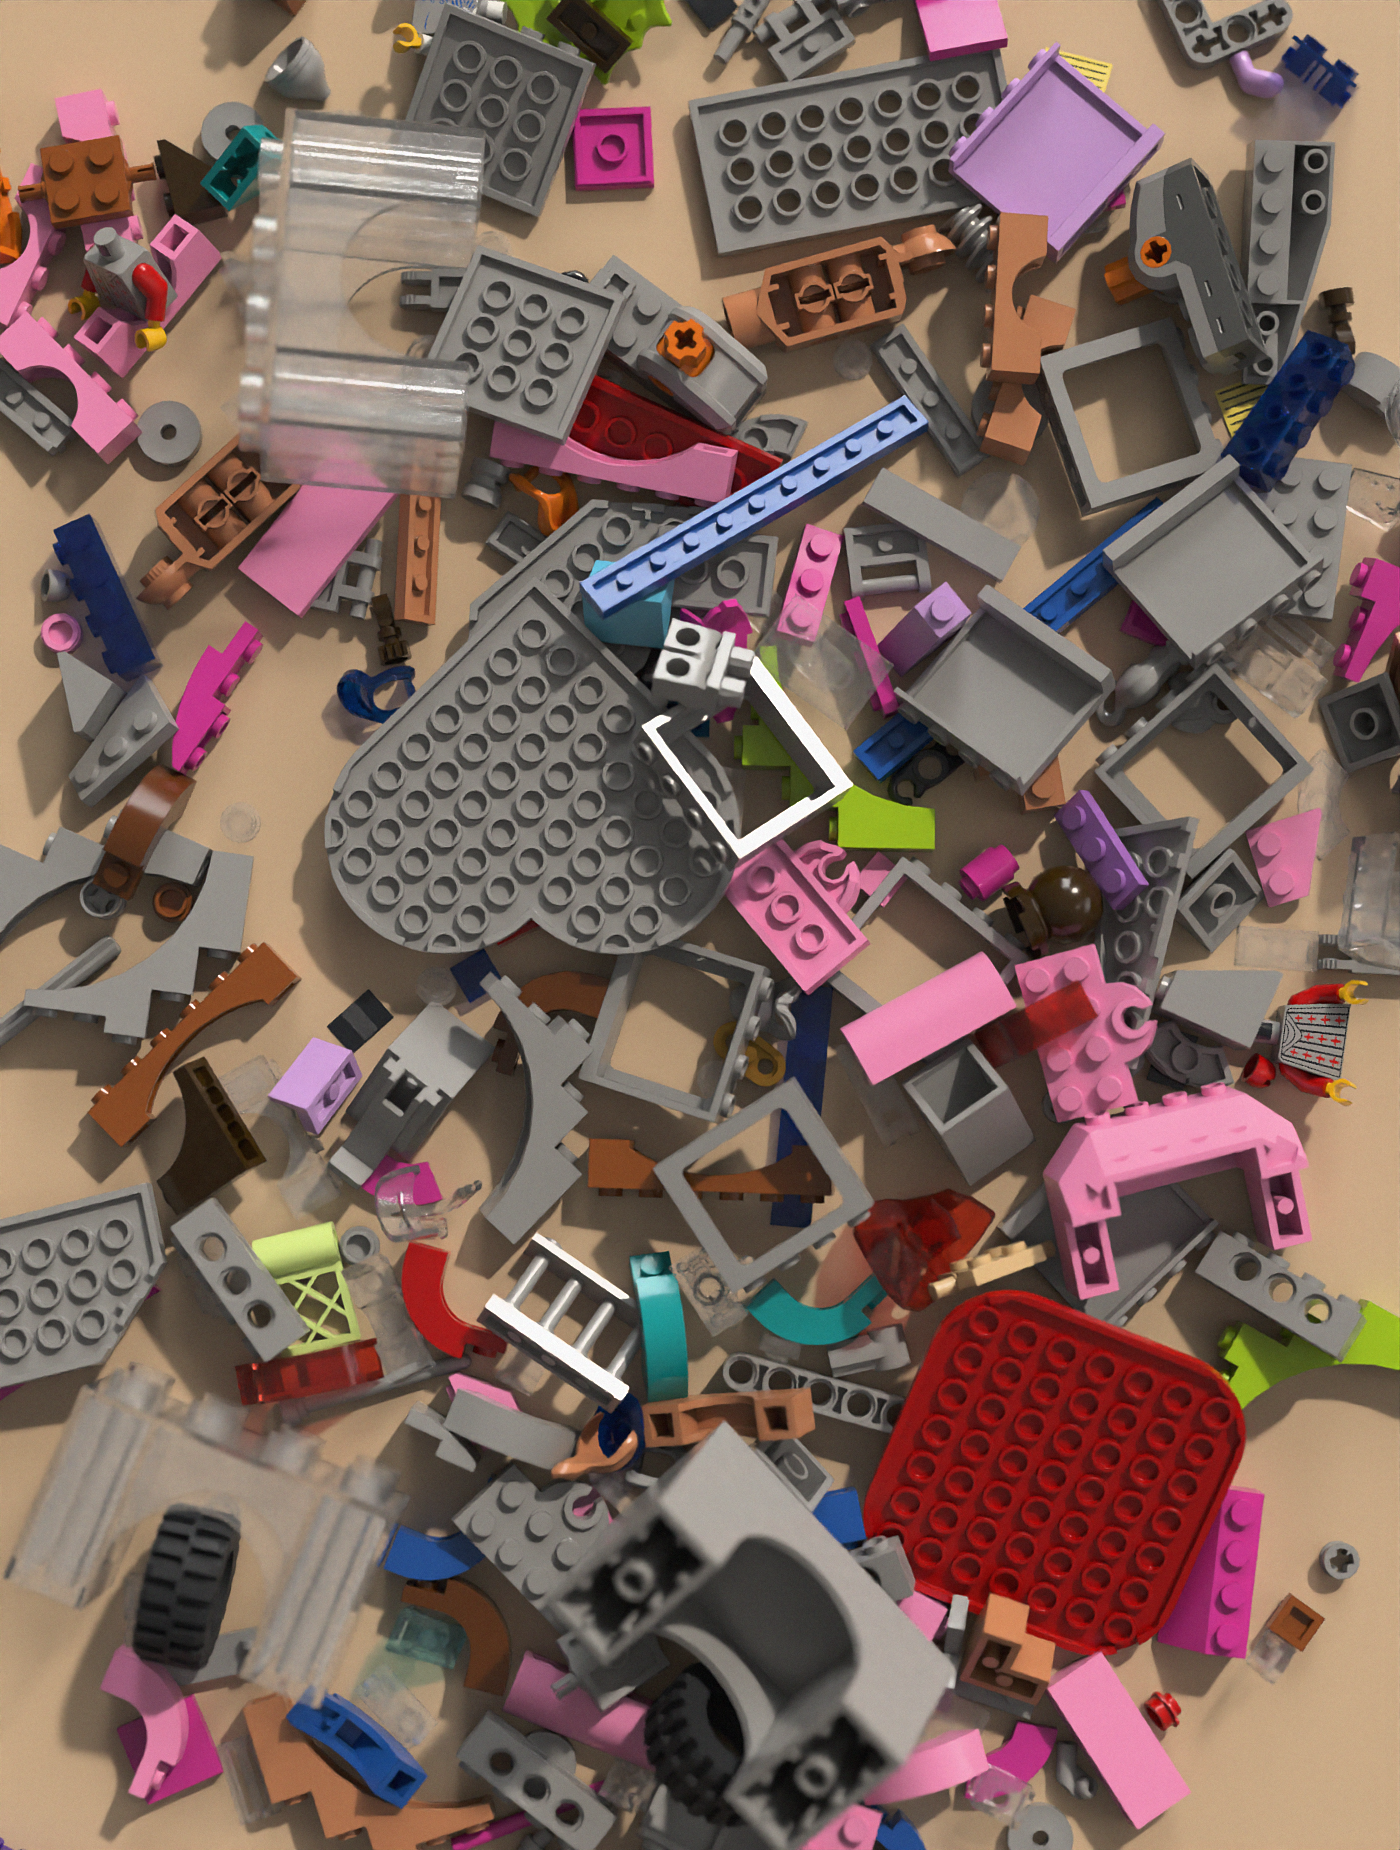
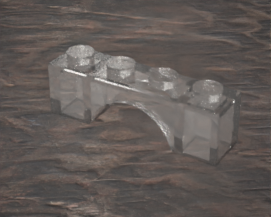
M257 1055L220 1076L218 1080L239 1114L257 1113L275 1121L284 1131L289 1143L290 1159L286 1172L276 1186L294 1218L300 1220L343 1196L339 1187L344 1185V1182L338 1175L327 1168L319 1153L324 1150L320 1138L317 1134L305 1131L296 1110L269 1100V1093L283 1077V1073L273 1058L267 1061L264 1055Z

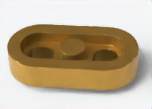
M735 1021L721 1025L714 1035V1049L724 1061L728 1052L725 1041L729 1035L734 1033L737 1024ZM759 1035L755 1041L750 1040L745 1056L749 1057V1063L744 1076L754 1084L762 1087L778 1083L786 1070L783 1055ZM762 1059L770 1060L773 1064L771 1073L761 1074L757 1068L758 1062Z

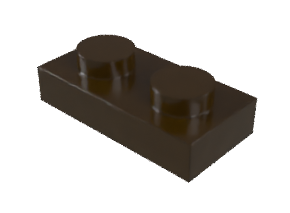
M561 0L546 18L605 74L634 42L590 0Z

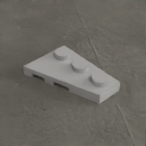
M143 673L69 774V778L79 798L91 808L179 730L155 684Z

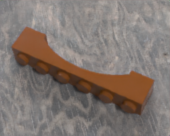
M263 942L260 946H257L253 943L246 948L237 958L241 964L230 975L224 971L216 977L208 986L211 993L201 1003L195 999L179 1014L182 1021L172 1031L168 1028L163 1029L150 1042L153 1049L143 1059L139 1056L133 1058L121 1070L120 1073L124 1077L113 1088L107 1084L91 1099L94 1106L87 1113L120 1147H129L157 1120L152 1114V1109L159 1087L174 1061L195 1037L217 1020L240 1008L260 1002L274 1006L302 979L269 944Z
M589 1139L588 1187L599 1188L598 1196L623 1197V1189H639L638 1197L663 1198V1190H666L653 1170V1167L659 1162L635 1149V1140ZM792 1145V1154L766 1167L744 1173L707 1175L683 1171L684 1178L698 1199H703V1191L719 1192V1200L743 1201L744 1193H760V1201L784 1202V1194L800 1195V1203L825 1204V1196H834L835 1194L834 1183L810 1146Z

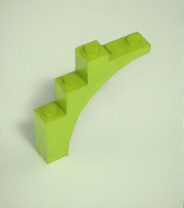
M760 645L759 656L756 657L783 691L778 672L776 646ZM751 705L750 720H758V725H743L742 736L734 735V760H741V770L789 771V776H782L781 800H789V808L814 793V788ZM853 784L841 801L825 810L836 811V817H829V841H836V845L845 851L932 853L935 849V809L902 805L874 796Z
M1360 1298L1358 1304L1362 1307L1359 1313L1364 1316L1367 1322L1342 1363L1281 1327L1279 1333L1283 1338L1278 1343L1251 1326L1236 1321L1234 1326L1228 1325L1225 1328L1217 1346L1221 1347L1217 1356L1231 1363L1228 1370L1223 1368L1219 1373L1230 1384L1243 1409L1256 1396L1278 1382L1310 1369L1339 1364L1377 1365L1400 1371V1318L1371 1301ZM1308 1313L1309 1322L1314 1324L1323 1322L1319 1318Z

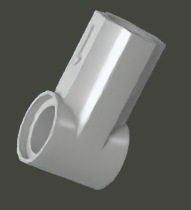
M902 1323L868 1330L867 1334L826 1344L833 1378L875 1369V1371L891 1370L911 1364Z

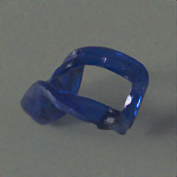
M410 665L394 667L373 677L358 669L347 670L337 684L338 698L344 708L352 715L383 724L400 707L391 710L378 708L374 702L375 690L387 682L403 680L409 699L416 692L412 683L416 677L415 668Z

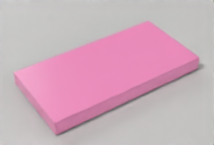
M336 442L238 569L302 619L311 607V604L328 586L338 570L365 539L400 492Z

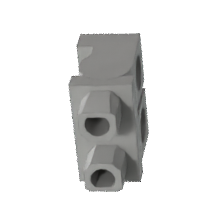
M672 619L664 648L653 676L650 703L667 706L668 700H673L689 708H704V713L712 715L716 714L718 704L740 708L745 693L746 681L727 676L729 673L750 678L755 651L734 646L736 638L734 633L724 631L722 635L713 629Z

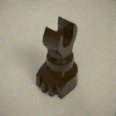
M1342 287L1321 292L1318 295L1320 310L1331 309V315L1327 317L1328 324L1333 325L1331 330L1332 355L1334 359L1349 358L1350 355H1355L1356 350L1355 338L1349 324L1352 321V313L1347 312V307L1354 305L1353 288Z
M387 593L372 597L373 608L380 631L377 632L378 640L384 643L383 646L377 647L381 665L390 666L410 660L412 655L408 641H399L402 633L400 627L395 625Z

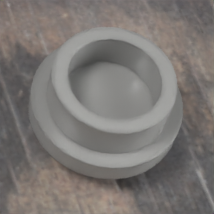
M356 1226L348 1229L342 1235L339 1251L342 1258L348 1264L363 1267L369 1265L377 1258L380 1251V1241L376 1233L370 1228Z

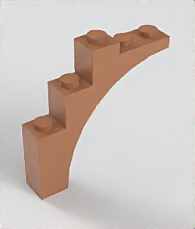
M287 1688L250 1700L242 1708L271 1803L284 1801L285 1806L293 1805L307 1799V1792L311 1791L326 1839L338 1836L339 1841L350 1839L361 1834V1827L366 1826L373 1850H423L422 1842H426L428 1847L435 1846L451 1838L450 1833L465 1829L467 1834L487 1828L490 1825L489 1820L494 1819L496 1808L491 1794L463 1801L426 1802L410 1799L403 1809L374 1794L366 1783L341 1768L317 1745L312 1736L290 1724L286 1715L294 1704Z

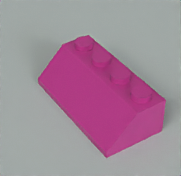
M1230 1486L1170 1618L1157 1632V1642L1203 1654L1246 1659L1264 1493L1255 1488Z

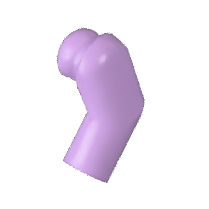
M1247 51L1237 53L1229 59L1244 93L1262 98H1271L1283 90L1284 81L1281 75L1255 69Z

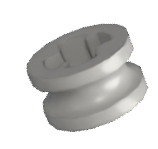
M1332 1541L1322 1548L1319 1554V1563L1326 1574L1336 1579L1344 1580L1351 1578L1357 1572L1360 1558L1353 1546L1342 1541ZM1338 1549H1343L1341 1553L1349 1556V1562L1342 1564L1341 1571H1336L1338 1567L1330 1564V1558L1337 1556Z

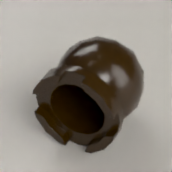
M1062 865L1046 868L1033 877L1027 889L1023 888L1017 881L1001 887L1002 892L1007 896L1003 898L1016 934L1023 931L1026 934L1030 946L1024 950L1032 961L1049 955L1048 945L1050 941L1063 945L1080 942L1096 929L1103 914L1102 891L1094 877L1079 867Z

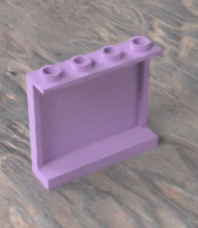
M1055 42L1048 51L1041 49L1033 57L1028 65L1030 71L1021 81L1018 78L1013 79L1003 91L1001 103L994 110L988 107L976 121L975 127L977 129L968 139L962 136L948 153L951 157L948 172L998 215L1000 212L1049 216L1046 256L1055 264L1161 148L1165 133L1154 123L1148 129L1145 128L1059 55L1061 45L1058 42Z

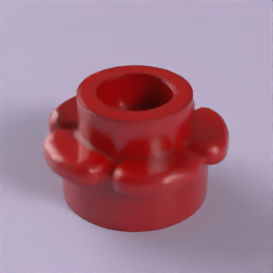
M1157 1691L1153 1692L1151 1699L1144 1703V1708L1152 1722L1162 1731H1165L1172 1725L1178 1727L1179 1719L1177 1716L1181 1714V1708L1177 1701L1169 1693L1162 1695Z

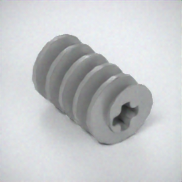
M981 203L972 207L967 206L960 210L938 230V233L941 234L950 231L947 238L954 245L960 244L956 251V255L959 258L970 256L966 262L968 270L980 268L976 274V280L979 283L985 280L987 264L992 265L993 250H987V228L993 218L991 216L980 220L977 218L983 207ZM991 289L985 290L987 294L991 293Z

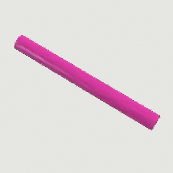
M605 1780L588 1785L603 1798L609 1796ZM563 1803L557 1807L556 1811L560 1815L577 1807L571 1803ZM523 1810L492 1822L483 1830L469 1834L464 1833L451 1838L453 1850H469L533 1824L525 1818L524 1814L526 1811Z

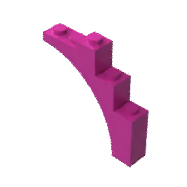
M1364 557L1362 563L1359 562L1351 573L1349 584L1352 585L1349 595L1363 601L1361 606H1357L1352 612L1348 627L1351 629L1346 643H1342L1339 646L1333 659V665L1336 666L1333 675L1356 683L1360 682L1375 652L1391 632L1400 625V568L1380 559Z

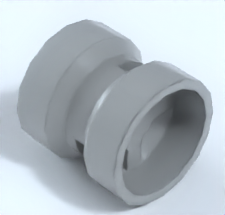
M475 457L470 468L473 478L464 485L461 497L476 505L498 510L502 500L500 487L508 483L511 470L494 461Z
M94 878L86 882L80 892V902L88 914L100 919L110 920L117 918L123 913L127 900L92 884Z

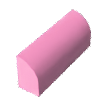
M981 951L840 1028V1031L870 1086L1017 1006L997 970L986 954Z
M526 1649L502 1709L503 1712L652 1772L655 1771L654 1766H649L646 1757V1750L649 1746L644 1745L643 1730L645 1728V1717L648 1710L652 1707L654 1700L632 1692L602 1713H600L588 1693L580 1687L564 1696L561 1700H558L555 1695L559 1690L553 1693L550 1685L570 1673L568 1666Z
M1102 1652L1081 1657L1050 1677V1683L1044 1693L1128 1824L1138 1830L1191 1793Z

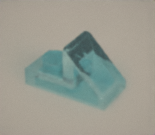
M410 1605L400 1611L385 1649L392 1653L453 1669L466 1640L467 1633L461 1625L430 1617L418 1607Z

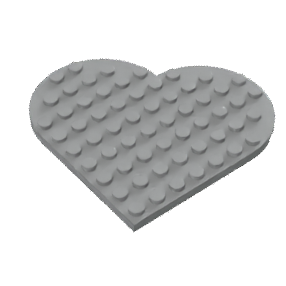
M535 575L350 757L334 784V792L330 800L328 813L325 816V848L327 849L329 864L332 870L331 874L348 906L365 924L383 937L401 946L434 954H460L492 946L510 937L531 920H534L541 928L557 939L586 951L610 955H627L651 951L680 939L704 921L725 894L735 870L729 872L724 864L718 863L713 858L707 841L699 831H695L690 827L685 819L684 811L675 798H670L664 792L660 784V778L651 766L645 765L637 755L633 741L642 726L669 709L666 706L650 703L652 692ZM689 730L666 746L738 842L741 838L740 816L732 786L717 759Z

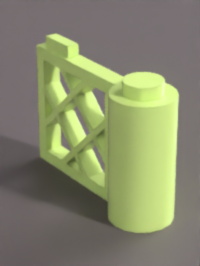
M332 1221L252 1241V1249L278 1285L289 1282L303 1291L294 1305L296 1311L306 1294L328 1305L317 1324L300 1315L306 1325L312 1329V1332L306 1342L289 1346L280 1352L281 1358L361 1339L339 1251V1240ZM335 1271L339 1288L332 1299L311 1288L318 1275ZM311 1277L307 1285L299 1281L300 1279ZM340 1294L344 1307L336 1303ZM331 1308L347 1317L350 1331L334 1335L321 1327ZM316 1333L324 1336V1338L313 1340Z

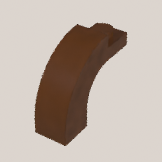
M163 764L154 767L136 787L116 820L103 847V850L106 852L92 884L127 901L133 899L158 842L171 823L182 817L197 781Z
M555 972L543 975L522 986L520 990L523 992L517 998L527 1008L534 1002L546 1015L555 1011H572L598 1019L610 980L585 972ZM500 1010L492 1028L508 1034L506 1040L498 1039L491 1061L498 1063L496 1072L513 1077L520 1053L514 1034Z
M457 1575L449 1577L446 1589L439 1587L440 1582L438 1580L415 1579L413 1581L408 1579L404 1585L401 1602L446 1613L456 1619L466 1631L470 1642L471 1656L463 1687L503 1697L511 1668L512 1645L506 1620L492 1598L473 1582Z

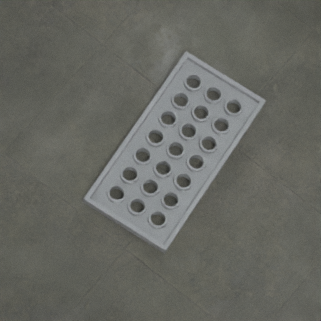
M1000 48L930 61L928 55L688 100L718 257L956 213L967 206L972 207L979 203L983 207H987L982 200L955 177L949 182L938 181L933 175V169L939 164L949 165L951 157L948 153L953 145L962 136L967 139L970 137L964 130V123L967 120L978 119L988 107L994 110L1003 100L1001 95L1007 87ZM962 81H970L976 85L978 93L973 98H963L957 93L956 85ZM924 88H931L938 93L939 101L932 106L923 105L918 100L917 93ZM891 95L899 100L901 107L894 113H886L880 109L878 101L884 96ZM846 103H855L861 108L862 115L857 120L849 121L841 116L840 108ZM808 110H815L822 115L823 123L816 128L806 127L801 121L802 114ZM775 117L783 122L785 128L778 135H769L762 128L763 122L768 118ZM730 125H739L745 130L746 136L742 141L732 143L725 139L723 135L724 130ZM931 126H939L945 130L947 139L943 143L933 144L927 140L925 131ZM894 133L902 134L908 140V147L903 151H893L887 146V137ZM853 141H863L868 145L870 153L865 158L856 159L848 153L847 147ZM823 148L829 152L831 160L824 166H816L809 160V153L813 149ZM783 155L791 160L792 168L787 173L779 174L771 169L770 161L775 156ZM738 163H746L752 167L754 174L746 181H739L732 176V167ZM902 171L910 172L914 175L916 184L911 189H900L894 182V176ZM861 179H870L875 182L878 190L873 196L863 197L857 193L855 184ZM823 186H831L836 189L839 198L833 204H823L818 200L816 192ZM786 193L794 194L799 199L800 206L792 212L783 211L777 203L779 197ZM745 201H754L760 206L761 213L755 219H746L740 215L739 206Z

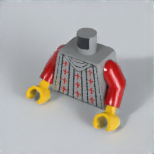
M102 228L94 235L93 240L95 244L90 247L83 259L86 266L81 287L84 289L83 294L69 300L68 311L70 314L82 311V321L90 318L95 310L100 307V302L95 296L98 293L100 299L148 322L147 328L137 330L134 339L137 348H146L147 352L161 349L165 346L167 337L165 331L160 326V322L165 321L166 308L178 295L147 249L119 236L114 228Z
M1352 980L1346 983L1345 986L1344 984L1314 985L1291 995L1287 1005L1278 1006L1276 1021L1263 1019L1254 1042L1272 1045L1271 1062L1278 1064L1280 1074L1301 1092L1323 1098L1331 1097L1343 1106L1352 1104L1349 1100L1341 1099L1340 1092L1347 1086L1353 1089H1357V1087L1350 1081L1341 1079L1351 1004L1364 1005L1369 1001V999L1357 1000L1354 997V990L1358 985H1368L1365 981Z

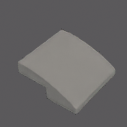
M417 1401L411 1407L404 1423L442 1440L435 1456L473 1472L481 1458L477 1448L472 1445L469 1439L444 1428L443 1424L446 1417L443 1414Z

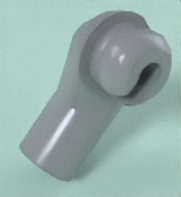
M1058 1741L1056 1752V1779L1058 1783L1077 1799H1092L1098 1791V1784L1093 1777H1090L1077 1765V1743Z

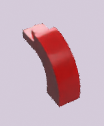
M410 1241L402 1268V1292L407 1311L421 1334L441 1351L460 1359L465 1353L467 1344L474 1345L473 1353L485 1357L496 1358L497 1352L505 1354L509 1346L508 1342L489 1329L461 1320L448 1306L444 1296L443 1282L451 1251Z

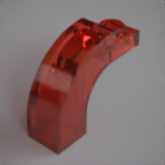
M1078 979L1029 1006L975 1032L974 1036L993 1069H996L1097 1017L1098 1013Z
M377 1338L346 1342L323 1349L274 1358L266 1363L264 1360L235 1366L242 1406L290 1400L384 1378Z

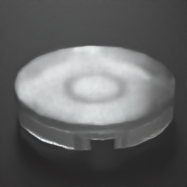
M999 471L986 473L973 481L964 493L960 512L1016 544L1022 545L1037 527L1040 508L1038 497L1028 482L1016 474Z

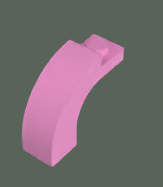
M123 1644L115 1650L100 1689L131 1703L140 1712L145 1721L148 1736L147 1746L128 1792L144 1799L152 1788L159 1790L168 1770V1766L164 1765L163 1761L176 1766L183 1758L188 1740V1712L183 1694L168 1670L162 1664L141 1660L133 1652L131 1646Z
M949 1730L929 1741L914 1746L905 1765L861 1800H864L866 1805L907 1800L952 1787L989 1770L979 1730Z

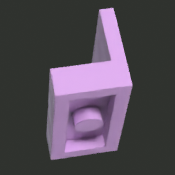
M313 1037L269 1093L268 1098L272 1102L296 1110L305 1131L318 1135L362 1078V1073L352 1050Z

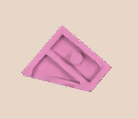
M1321 808L1245 831L1269 908L1309 896L1320 821L1323 814Z

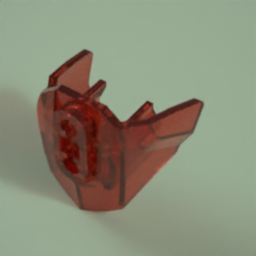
M947 1188L932 1194L904 1200H876L873 1206L868 1209L871 1215L854 1226L852 1234L864 1258L888 1296L903 1310L921 1312L936 1301L929 1293V1284L938 1282V1275L951 1271L950 1263L967 1257L994 1220L995 1212L974 1197Z

